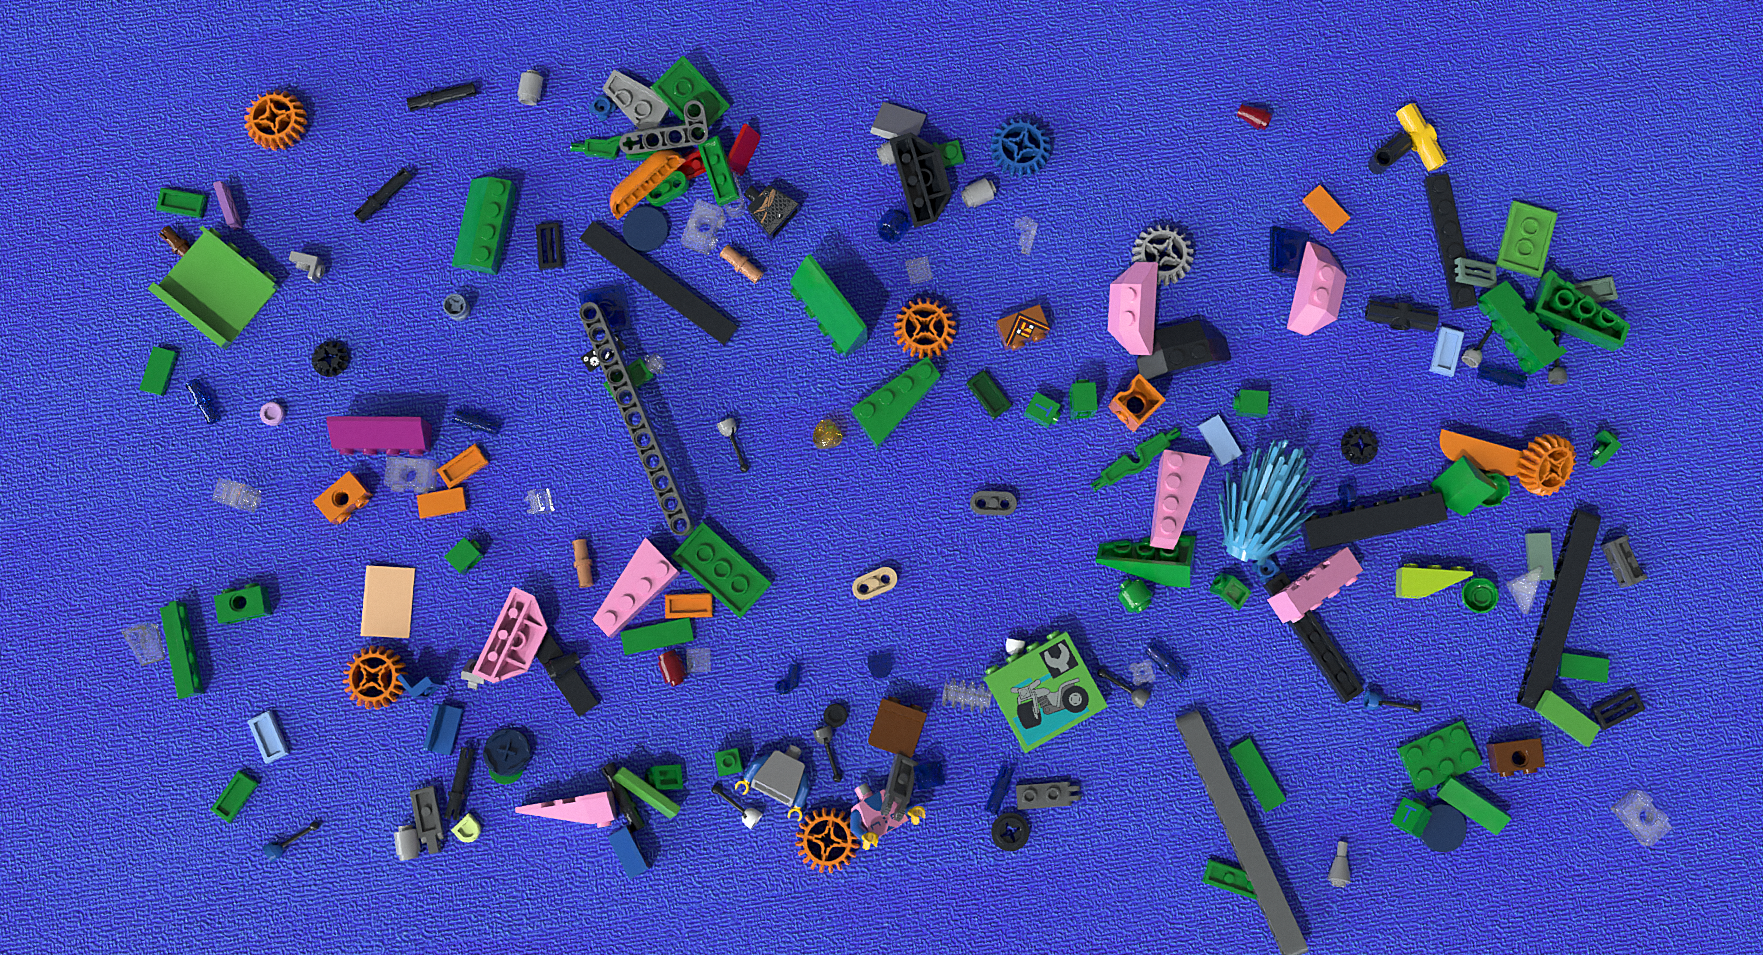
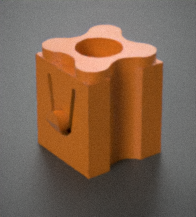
M1139 373L1130 382L1127 391L1119 392L1112 399L1108 407L1112 413L1116 414L1127 425L1128 429L1135 432L1162 406L1166 399ZM1135 398L1141 401L1143 410L1137 414L1131 413L1127 409V401L1129 399Z

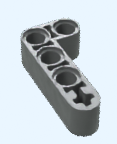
M692 98L686 102L684 107L685 123L626 131L619 141L621 150L627 154L704 143L709 133L704 103L698 98ZM691 104L699 105L701 108L700 114H690L688 106ZM701 127L705 134L701 138H696L692 134V129ZM672 130H677L681 133L682 139L673 141L669 133ZM650 133L656 134L659 137V142L655 145L650 144L647 141V135ZM641 134L643 135V146H641V142L634 143L633 147H630L629 144H625V141H627L628 137H631V139L635 141L640 139Z

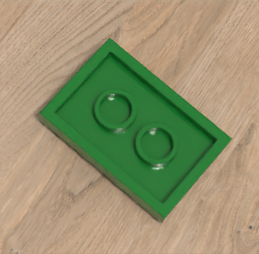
M681 56L650 87L683 123H685L684 107L689 99L698 98L704 103L708 128L730 107L684 56ZM691 104L688 106V111L692 115H698L701 112V108L697 104ZM695 127L692 129V133L698 138L704 133V130L701 127Z
M1463 720L1396 748L1417 793L1446 781L1450 775L1455 777L1483 765Z

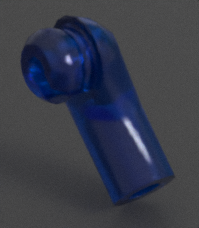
M789 664L788 676L775 683L774 688L777 693L786 695L798 687L801 665Z

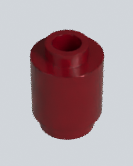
M672 650L658 656V666L665 684H671L674 687L684 683V678L688 675L680 655H677L676 651Z

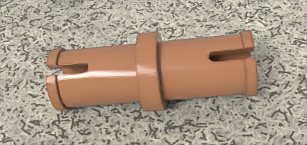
M729 244L724 247L719 255L734 266L736 272H741L754 284L764 274L763 271L749 262L747 256L743 257Z
M575 540L572 542L575 556L573 565L577 569L579 588L591 587L594 585L591 573L592 559H589L587 540Z

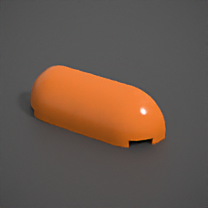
M673 150L657 151L613 189L610 196V208L615 218L619 220L686 161L684 157Z
M1441 429L1439 436L1442 452L1454 462L1464 455L1477 468L1504 476H1514L1519 472L1516 467L1521 462L1518 458L1523 456L1524 452L1444 429Z

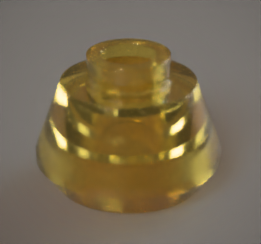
M831 419L820 421L813 433L815 446L818 449L835 448L842 441L841 429Z

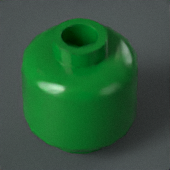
M1129 578L1119 586L1121 591L1118 593V599L1128 612L1140 614L1152 604L1153 594L1141 579L1132 581Z

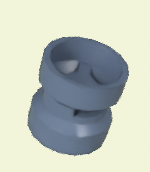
M451 294L444 299L443 309L453 320L463 321L468 318L471 308L461 295Z

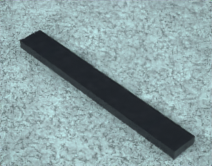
M594 221L579 238L581 242L723 346L729 342L738 330L735 324Z

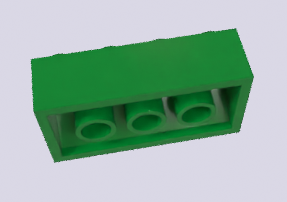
M494 177L471 180L452 267L497 275L517 190L512 181Z

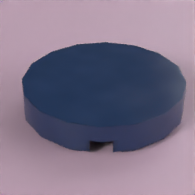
M640 207L631 211L625 218L622 227L623 235L628 245L636 251L644 253L660 248L666 241L669 231L667 221L662 213L651 207Z
M502 729L495 732L487 739L483 749V758L486 766L492 773L499 776L510 777L519 774L526 768L531 759L529 741L517 730Z
M1438 804L1429 806L1427 809L1432 815L1420 840L1433 851L1444 853L1454 851L1462 845L1466 837L1467 826L1464 817L1457 809L1449 805Z

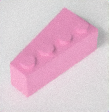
M645 537L592 620L608 637L613 638L680 575L679 571Z

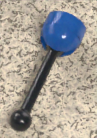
M1367 690L1363 699V707L1368 710H1377L1382 705L1411 709L1415 713L1421 711V705L1418 703L1410 705L1386 701L1375 691Z
M316 821L311 822L308 828L283 843L278 841L267 843L262 847L265 855L270 862H275L283 855L284 847L310 831L318 830L319 823Z

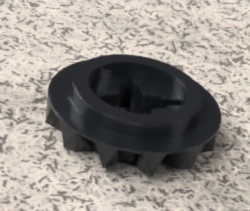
M324 341L319 346H316L311 354L312 366L318 374L324 377H335L341 374L348 365L349 357L347 350L343 345L335 341ZM327 351L332 356H335V358L331 359V366L328 362L323 361V359L327 358Z
M1360 427L1351 429L1341 440L1342 454L1351 463L1358 465L1366 464L1377 455L1379 444L1377 443L1376 435H1373L1369 429ZM1359 437L1362 444L1369 445L1363 448L1362 452H1359V448H1355V446L1351 447V445L1358 443Z
M1002 814L994 820L991 828L992 839L1002 850H1019L1028 841V824L1018 814ZM1006 822L1011 828L1020 827L1014 833L1015 842L1009 836H1000L1006 831Z

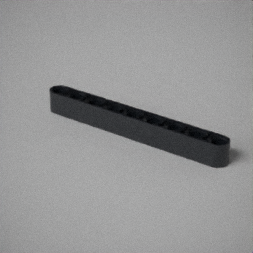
M1577 507L1571 514L1554 571L1555 579L1550 584L1518 692V705L1535 710L1546 690L1551 691L1599 529L1601 516Z

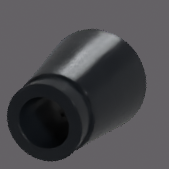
M574 651L548 659V662L544 663V667L552 681L554 679H561L581 663Z

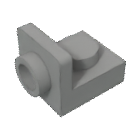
M291 251L289 260L296 265L295 268L309 271L308 279L314 283H319L320 278L325 273L324 262L316 256Z

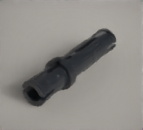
M470 82L434 92L429 90L425 94L406 99L410 112L428 107L432 109L436 108V105L477 96L474 83Z
M402 167L376 193L367 197L368 200L353 212L354 216L364 224L377 210L380 211L382 206L413 179L412 175Z
M460 748L461 751L452 789L448 791L447 795L450 797L444 818L450 819L454 809L453 820L460 819L463 799L466 800L467 797L465 790L476 752L474 749H469L468 757L465 758L467 748Z
M615 762L602 767L601 771L621 808L619 811L621 814H624L632 833L645 827L646 824L637 809V802L633 801L627 788L613 779V776L618 771Z

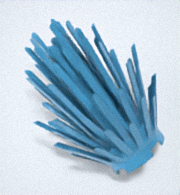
M1287 439L1283 443L1280 441L1277 447H1275L1276 440L1272 441L1268 455L1265 452L1259 472L1257 465L1261 449L1259 447L1256 454L1253 451L1248 471L1242 472L1237 517V484L1232 481L1230 486V473L1226 472L1228 521L1224 498L1219 493V512L1225 536L1221 546H1227L1226 552L1245 562L1250 558L1258 560L1257 565H1264L1269 555L1303 536L1298 534L1295 537L1291 536L1286 539L1301 528L1302 525L1300 524L1316 512V510H1312L1308 514L1302 513L1295 519L1300 514L1299 510L1308 501V498H1304L1291 512L1315 476H1311L1306 483L1299 487L1309 467H1303L1306 462V458L1302 459L1305 454L1303 447L1299 450L1295 449L1292 455L1288 454L1287 457L1284 455L1288 445Z

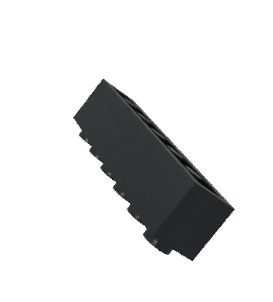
M1429 490L1418 493L1419 497L1410 499V495L1396 498L1394 503L1388 504L1387 500L1373 503L1374 507L1365 509V505L1350 508L1351 512L1342 513V510L1329 512V517L1320 518L1319 515L1310 516L1306 519V522L1300 524L1302 525L1300 529L1306 552L1442 523L1448 520L1441 492L1433 494V491Z

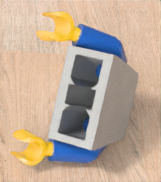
M789 745L785 754L775 750L772 755L765 754L751 763L743 776L744 780L737 782L735 789H738L741 783L745 784L746 790L743 793L744 795L752 787L791 807L788 812L789 819L791 812L797 811L799 813L797 821H800L802 818L801 808L804 807L809 794L808 775L804 772L805 765L797 761L802 751L796 746Z

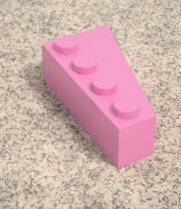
M1164 450L1159 461L1150 546L1174 549L1211 457Z
M1346 547L1271 596L1267 601L1282 623L1289 620L1295 623L1305 616L1304 613L1309 609L1312 611L1323 604L1322 600L1324 598H1331L1341 591L1339 588L1342 585L1348 586L1358 580L1356 575L1362 572L1363 569L1349 548Z

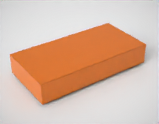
M1321 185L1302 200L1304 205L1331 234L1335 233L1350 219L1347 213Z
M474 444L438 468L437 471L449 489H453L484 468L489 462L477 444Z
M463 487L416 495L421 519L467 511Z
M712 593L665 595V618L713 617Z

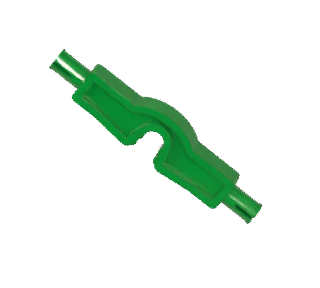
M615 136L608 140L586 139L585 143L571 142L570 150L571 152H584L587 157L615 160L622 136ZM630 137L625 141V144H629L630 147H633L634 143H636ZM660 150L634 154L626 153V158L629 161L646 160L653 153Z
M1175 427L1165 435L1161 432L1152 439L1138 445L1135 448V452L1139 458V463H1133L1127 455H1123L1114 464L1102 471L1099 479L1090 483L1091 488L1096 492L1105 485L1108 487L1112 486L1127 475H1136L1144 471L1151 463L1152 458L1169 448L1170 442L1181 436L1180 431Z

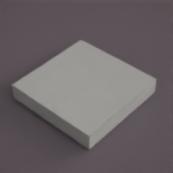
M883 102L870 133L887 139L907 133H913L918 137L926 115Z

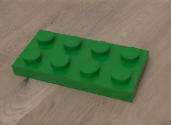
M703 522L671 556L740 619L772 585Z

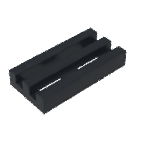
M560 224L536 225L540 271L545 269L554 270V268L563 269ZM553 228L557 260L555 263H553L551 229ZM542 229H546L548 263H544Z
M1631 688L1591 708L1590 711L1594 713L1595 720L1599 722L1602 731L1645 710V707L1635 689ZM1630 695L1633 697L1632 699L1616 706L1615 708L1603 714L1600 713L1601 710L1627 698ZM1636 703V708L1605 722V718Z

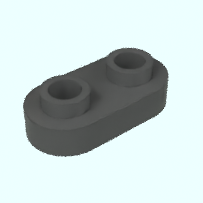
M978 491L973 494L970 500L971 510L977 515L1008 516L1015 511L1017 506L1015 496L1009 492ZM979 500H984L986 506L980 508L977 505V502ZM1002 501H1007L1009 503V507L1004 509L1001 507L1000 503Z

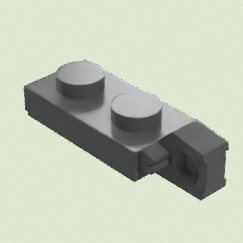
M435 786L410 791L418 838H421L422 844L427 843L429 854L442 852L440 839H444V829Z

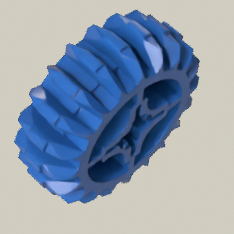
M1021 117L1018 119V123H1015L1011 118L1009 126L1003 122L1001 124L1002 130L998 128L995 130L996 136H992L991 142L993 144L990 145V151L994 152L991 154V159L997 160L995 162L996 167L1003 166L1002 174L1009 170V177L1011 178L1014 176V173H1018L1019 179H1022L1023 173H1026V176L1029 178L1032 175V171L1038 174L1040 171L1039 167L1044 168L1046 166L1045 160H1049L1050 154L1048 152L1051 151V145L1047 144L1050 141V137L1044 136L1046 133L1045 129L1038 131L1039 123H1035L1032 126L1030 118L1027 120V123H1023ZM1021 133L1018 138L1006 139L1012 134ZM1028 135L1035 140L1038 149L1035 148V145L1029 143ZM1022 140H1024L1023 150L1020 151L1019 156H1017L1018 145H1021ZM1002 147L1006 148V151L1013 155V161L1006 157ZM1032 157H1034V159L1029 162L1020 163V161L1023 158L1031 159Z

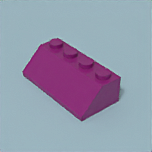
M327 416L326 421L333 449L340 452V455L351 456L354 455V452H363V455L376 456L377 452H386V455L400 456V452H409L411 456H423V452H431L432 425L422 417Z

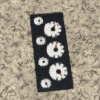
M614 334L620 350H624L626 348L618 335ZM594 349L580 357L589 372L600 366ZM609 351L606 354V361L614 357V351Z

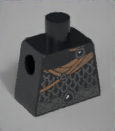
M751 185L744 193V196L751 201V204L747 207L749 215L770 241L800 211V205L797 201L770 185L766 186L762 192Z

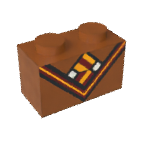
M1040 304L999 319L996 322V328L1005 350H1019L1025 347L1024 343L1032 340L1034 343L1046 339V335L1050 331Z

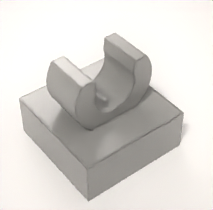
M469 659L461 672V679L468 680V688L477 690L478 684H484L486 680L472 674L478 660Z

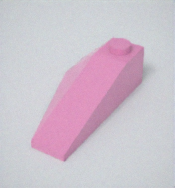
M612 791L515 808L516 813L586 824L597 823L598 828L611 826V820H617L615 799Z

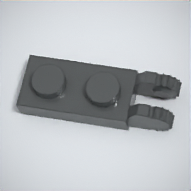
M899 753L894 756L884 794L885 799L881 806V814L888 815L894 801L898 805L893 818L898 822L902 820L907 804L910 801L918 762Z

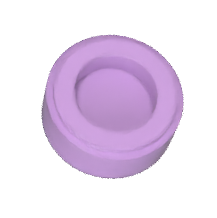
M268 402L262 406L260 418L267 425L277 426L283 422L285 410L275 402Z

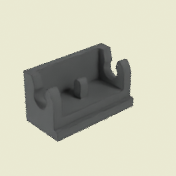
M1628 535L1600 545L1620 588L1629 587L1648 578L1647 574L1642 573L1627 540L1630 538Z

